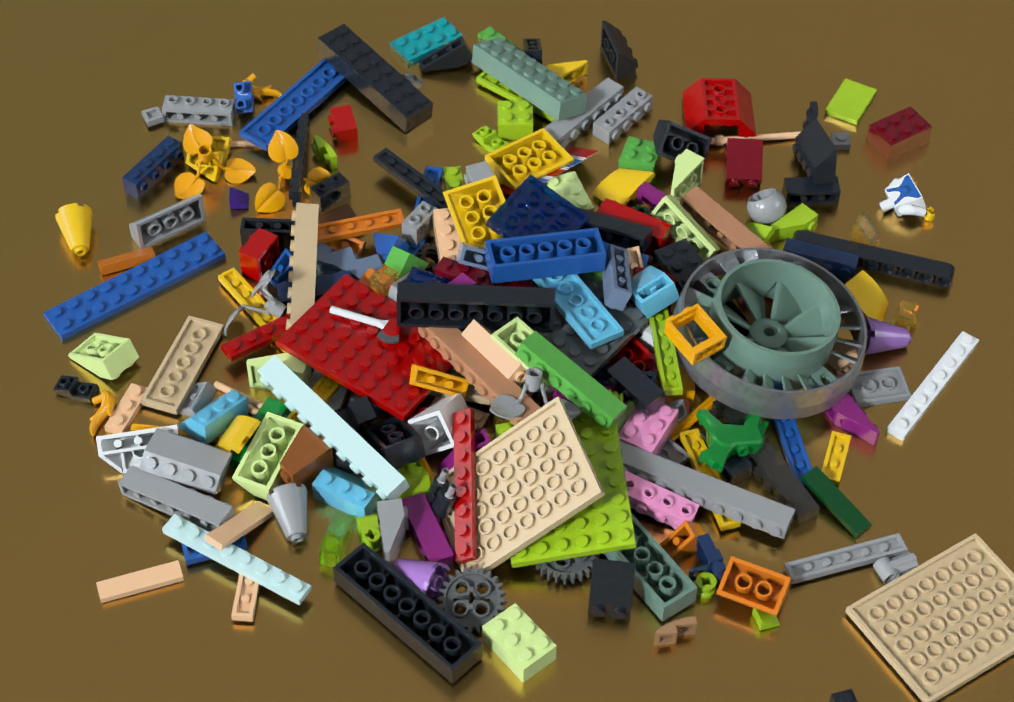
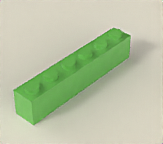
M534 331L521 342L515 355L531 368L540 369L542 377L604 429L609 430L622 417L627 406L537 331Z

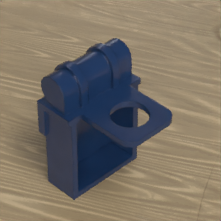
M709 533L698 536L696 554L702 566L691 569L689 571V578L692 582L696 581L697 576L693 575L697 571L704 570V572H709L716 577V586H719L726 570L719 548L716 549Z

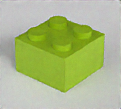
M498 101L499 138L503 140H519L533 133V107L531 102Z

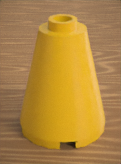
M72 203L58 209L59 213L55 214V218L71 252L77 256H83L90 250L93 214L91 207L88 205L78 206V203Z

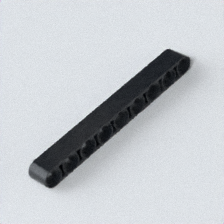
M804 230L795 231L792 237L794 240L857 254L859 258L856 268L945 288L951 286L955 267L950 263Z

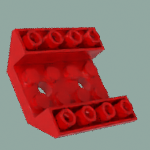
M700 78L683 91L686 128L703 134L704 125H737L738 137H756L751 93L736 79Z

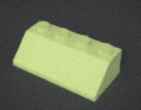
M672 195L664 196L652 211V217L672 225L671 237L675 242L686 238L704 262L715 256L721 249L716 241L705 232L704 228L693 219L692 215Z
M516 317L491 334L490 337L513 358L518 360L526 370L531 368L515 354L521 342L534 331L520 318ZM542 377L541 382L545 384L544 386L555 391L556 388Z
M267 412L232 479L252 495L267 500L268 492L271 495L274 493L273 489L282 484L280 462L304 424Z

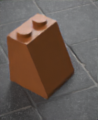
M303 425L280 462V476L282 478V485L296 483L297 487H302L301 484H304L308 491L312 488V483L323 469L332 468L330 448L309 428Z

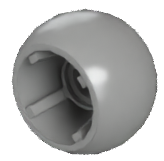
M775 188L759 191L752 195L747 202V211L750 218L755 223L771 226L783 217L787 207L783 194Z

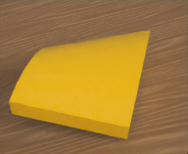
M211 136L213 140L211 146L212 154H215L216 158L225 166L232 139L230 137ZM187 153L185 162L196 171L199 160L198 154L190 155ZM214 159L209 163H202L200 173L217 183L223 172L222 168Z
M619 168L609 174L595 188L592 194L601 201L608 198L626 206L630 199L634 201L636 198L638 187L644 182L650 183L656 174L651 171Z
M862 270L844 285L857 300L864 318L870 317L883 321L889 302L879 285Z
M244 415L236 416L214 447L228 452L233 450L239 454L261 422Z

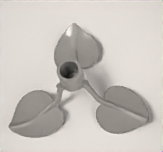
M276 268L272 272L268 270L261 277L251 294L253 298L256 292L259 291L260 296L262 294L266 297L268 301L264 307L267 309L240 305L227 320L224 330L225 337H227L231 321L243 309L261 312L266 315L271 313L277 318L281 316L287 306L274 298L268 291V284L280 276Z
M535 367L527 369L525 381L520 386L522 392L519 399L516 400L509 395L497 396L491 402L490 411L496 416L505 419L520 417L525 411V407L520 404L525 392H536L540 389L545 405L549 403L544 389L545 384L541 382L542 371ZM562 399L570 419L581 415L582 411L577 406Z

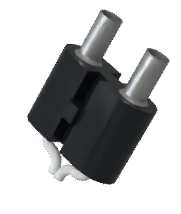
M443 468L441 474L434 477L426 494L429 503H432L433 513L440 518L448 516L456 500L454 492L457 485L455 483L450 484L447 480L449 474L447 468Z

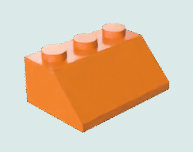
M731 556L716 594L777 616L790 589L791 577Z

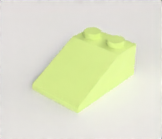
M688 149L679 154L675 159L676 165L671 195L679 202L682 195L693 187L699 186L702 182L704 158Z
M94 333L68 354L69 358L100 378L110 380L118 378L121 372L131 367L139 358L129 338Z
M288 353L275 355L307 386L309 385L312 377L311 366ZM274 355L247 360L250 387L273 391L270 386L266 388L260 382L261 376L257 371Z

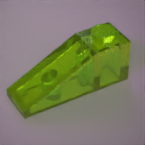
M335 513L323 535L318 550L320 565L334 567L343 560L356 516Z

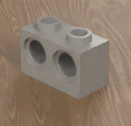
M422 201L401 223L402 238L418 245L434 228L433 209L438 208Z

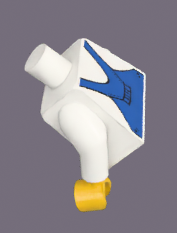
M909 173L902 178H894L885 189L888 199L879 203L883 213L893 208L897 216L916 215L924 217L929 222L933 221L936 216L933 214L934 209L932 207H928L927 210L925 209L924 199L917 188L918 182H914V178Z

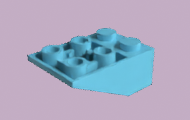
M651 265L631 277L632 295L630 300L647 319L679 299L675 283L664 272Z

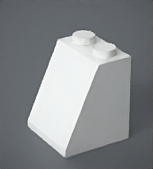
M461 393L445 397L408 420V423L422 436L426 456L454 447L453 413L468 409Z

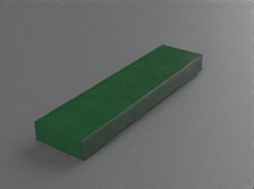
M817 466L801 477L804 484L855 538L872 526L865 516Z

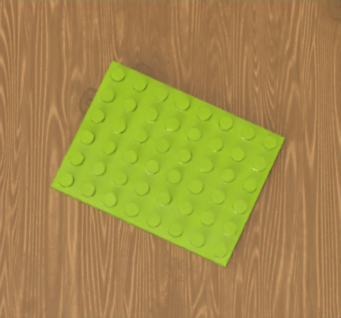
M583 411L581 415L571 419L605 495L511 557L512 568L637 548L617 422L609 430H606ZM511 422L495 425L496 436L499 437L514 425Z

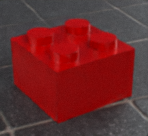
M258 228L250 236L246 244L241 246L238 255L242 277L259 283L261 277L268 270H271L280 257L278 235Z

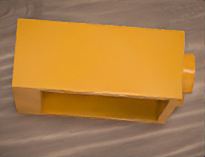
M698 303L692 307H686L677 315L670 316L666 320L664 333L692 366L723 349L727 336ZM692 321H695L709 337V339L695 347H692L677 330Z

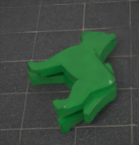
M698 409L696 416L700 419L699 424L703 425L706 429L708 449L701 451L699 462L708 465L712 469H717L720 473L723 470L725 461L731 455L742 457L747 454L757 453L762 448L765 431L769 422L764 421L761 423L760 416L749 414L743 417L744 425L722 424L707 409Z

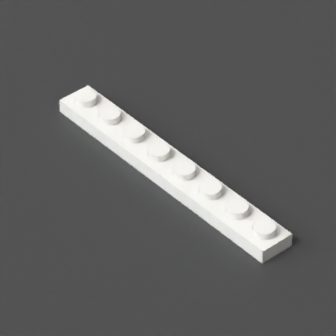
M964 331L961 332L886 429L888 434L901 441L905 440L977 347L979 339Z

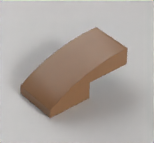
M696 616L681 618L660 627L655 632V646L676 644L677 636L696 635Z

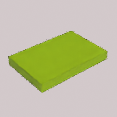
M845 78L825 109V114L857 125L875 97L877 89Z

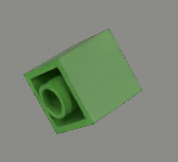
M392 246L381 272L397 280L411 270L423 276L428 263Z

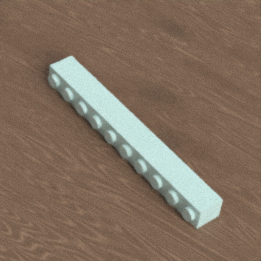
M274 355L257 371L261 376L260 382L266 388L270 386L273 389L272 393L277 399L281 400L283 398L286 401L284 403L291 412L295 410L298 413L297 417L303 424L308 422L311 425L310 430L317 437L321 435L324 438L323 442L330 449L334 447L337 450L336 455L343 462L347 460L350 463L349 467L355 474L361 473L364 476L362 478L369 487L374 486L377 489L375 492L381 499H397L410 487L406 479L279 358Z

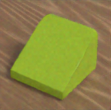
M753 608L752 615L760 631L780 626L777 616Z

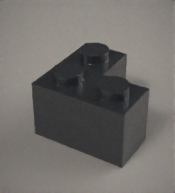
M356 396L349 400L346 409L342 411L340 409L334 410L357 433L363 432V427L372 425L377 417L367 396Z

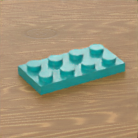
M443 17L389 42V48L407 66H410L463 35Z

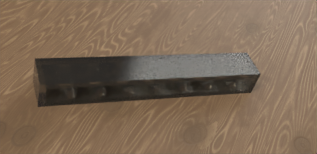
M718 400L713 401L710 412L722 424L744 425L746 418H748L747 415H749L733 409ZM765 436L764 444L759 452L746 455V458H749L753 464L754 475L761 479L765 490L773 495L776 502L795 509L792 522L796 528L817 519L820 507Z

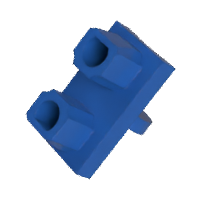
M252 82L234 83L236 114L253 113L254 96Z

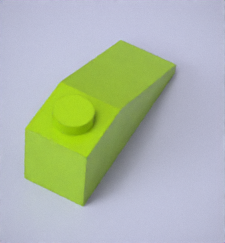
M800 204L770 226L773 227L775 232L768 242L782 241L787 238L792 239L794 232L797 230L813 232L818 225V214L805 204Z

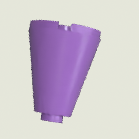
M865 317L867 326L865 355L906 348L910 344L912 337L908 329Z
M400 558L391 565L433 602L438 597L443 596L439 592V589H446L443 581L450 582L449 576H447V570L450 571V568L442 562Z

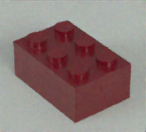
M910 106L870 124L866 140L889 161L928 143L932 126Z

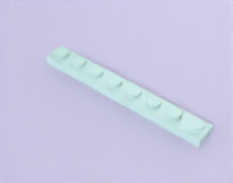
M176 514L162 528L163 533L298 605L303 602L311 591V585L233 544H230L223 550H219L205 541L206 534L210 532Z

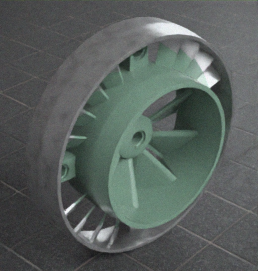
M759 247L740 248L723 252L706 260L691 274L676 302L673 315H677L686 307H692L698 303L727 336L723 349L693 366L676 346L675 349L680 364L701 389L721 403L738 411L770 419H798L819 414L836 405L846 396L861 369L867 344V326L857 300L849 289L832 273L815 262L799 255L782 250ZM726 274V275L723 277L722 281H721L719 278L716 277V276H720V275ZM742 297L755 319L753 324L750 325L725 303ZM764 297L773 299L770 319L765 318ZM841 317L845 323L840 324ZM729 320L749 330L748 335L743 336ZM695 321L677 329L692 347L709 339ZM839 329H849L853 340L837 338ZM835 342L855 346L857 348V358L833 351ZM831 353L855 364L851 370L839 379L825 368Z

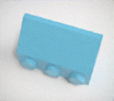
M233 389L181 422L178 428L200 442L209 444L227 430L236 416H249L248 398Z
M336 467L323 469L312 483L314 499L355 518L371 515L377 507V501L382 500L375 492L377 489L374 486L369 487L362 479Z

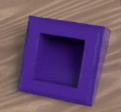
M230 187V209H248L249 194Z

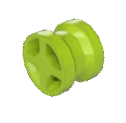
M703 572L697 576L695 585L697 586L698 597L708 599L714 596L717 579L713 574Z

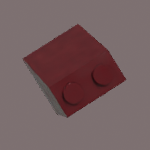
M728 138L724 153L725 184H729L732 187L747 185V187L755 188L760 186L763 168V140Z

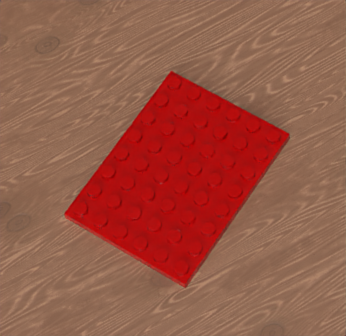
M347 274L337 281L276 340L278 348L361 397L367 396L370 402L402 421L433 391L409 384L412 364L447 374L454 368L449 361L443 358L437 349L431 346L430 342L420 336L418 332L419 327H401L399 343L387 344L378 338V334L382 329L329 313L330 307L335 306L380 320H389V318L397 320V303Z

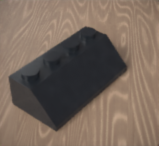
M813 120L796 136L795 144H793V154L797 156L798 162L802 164L803 170L807 172V176L813 184L835 183L838 150L819 121Z

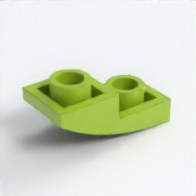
M486 125L472 133L478 143L490 153L509 144L497 136V131Z
M313 136L314 143L311 144L313 153L317 154L319 160L324 159L325 164H329L331 170L338 169L337 155L332 147L321 137Z
M753 222L745 224L751 232L759 236L765 243L768 242L775 232L773 227Z

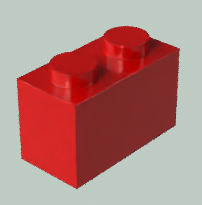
M351 105L330 108L328 123L329 126H333L331 127V133L333 138L336 137L337 144L358 141V130Z

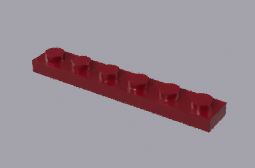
M444 256L434 268L436 275L451 280L464 273L475 281L477 285L532 287L518 281L492 284L488 271L459 264L457 261Z

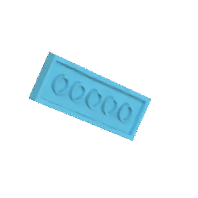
M577 274L533 279L539 288H555V307L590 350L624 336V329Z

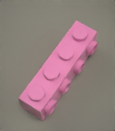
M625 470L631 508L640 514L653 517L657 522L668 524L675 530L685 520L693 521L699 504Z

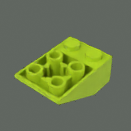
M420 461L408 463L396 469L410 486L397 499H404L421 492L426 497L431 483L429 474Z

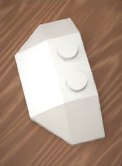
M177 425L157 427L178 435ZM156 428L96 436L98 455L122 474H125L132 465L140 468L144 450Z

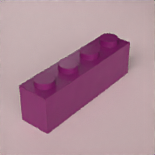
M423 492L402 499L403 506H407L409 530L424 561L442 562L447 564L449 568L454 567L455 549L453 546H449L447 533L445 530H441L440 519L432 511V503H429Z

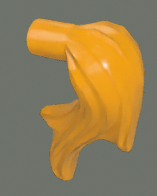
M252 73L242 82H254L257 77ZM252 85L253 96L259 101H262L261 97L263 96L280 97L282 95L280 91L272 89V85L268 87Z
M103 391L100 395L92 398L94 405L102 402L96 414L90 418V434L92 436H95L98 428L108 415L112 416L116 399L110 391Z

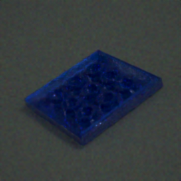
M530 174L486 221V226L503 238L581 230L589 221L590 216Z

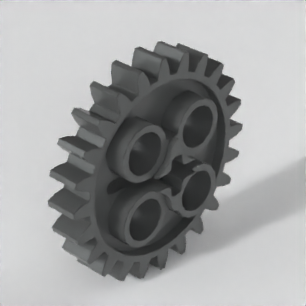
M599 554L536 564V570L541 569V575L547 574V580L554 577L555 583L562 579L564 585H566L567 580L574 584L575 578L582 582L583 575L590 577L593 558L598 559Z
M473 566L471 572H468L467 568L464 567V573L462 574L456 570L457 576L455 578L449 575L450 583L443 581L446 589H439L440 594L443 595L438 597V601L443 603L439 607L465 629H468L471 634L475 629L478 634H481L483 625L499 615V612L505 611V608L501 605L507 604V601L501 597H504L506 592L501 590L503 584L497 583V576L491 578V571L484 574V569L481 567L479 572H476L475 566ZM460 587L468 588L463 594L457 592ZM482 587L489 589L485 594H479L478 590ZM475 597L473 604H470L471 598ZM459 607L467 608L463 614H457L456 610ZM481 607L488 609L483 615L477 614L478 609Z

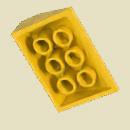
M544 128L485 155V161H487L493 174L496 175L498 183L514 190L574 162L573 157Z
M496 175L443 192L461 242L485 247V240L519 237Z

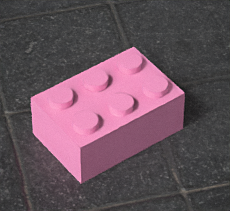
M664 404L648 417L644 412L640 413L634 408L618 433L619 440L658 455L677 426L679 410Z

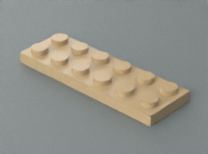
M188 316L140 400L141 405L177 415L224 331V325Z

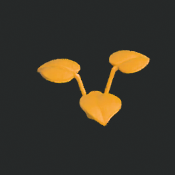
M190 124L184 134L183 147L190 155L198 154L196 176L189 172L180 174L174 183L175 196L179 199H186L190 196L201 194L205 188L204 181L198 179L202 163H209L212 159L215 160L222 170H225V179L231 184L246 182L255 174L256 169L252 164L241 158H231L227 160L226 167L223 166L216 158V155L212 154L211 146L213 140L211 135L205 130Z
M281 130L275 131L268 146L270 158L277 163L283 162L278 166V174L280 175L278 177V187L276 188L271 182L265 183L260 187L255 198V210L257 212H277L285 204V195L279 190L281 189L283 178L291 179L292 167L288 164V159L291 160L297 157L298 145L289 134ZM322 167L311 169L307 174V178H303V181H306L304 185L305 192L310 195V187L330 177V173Z

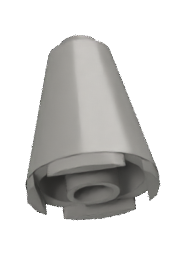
M296 483L284 484L274 488V493L271 495L269 492L267 494V501L286 539L292 541V543H299L307 536V487L304 484H301L302 487H297Z

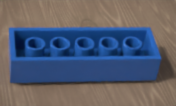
M598 228L485 240V260L492 284L605 271L607 254Z

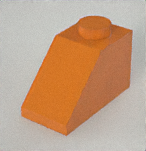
M685 520L660 546L676 561L696 553L697 537L704 535L705 532L700 524Z

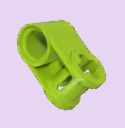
M377 514L356 517L358 533L362 543L364 542L374 552L378 553L381 550V533Z

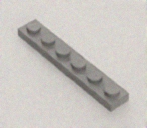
M900 533L787 562L784 564V570L787 576L791 577V584H796L871 564L882 557L893 558L907 553L908 549Z

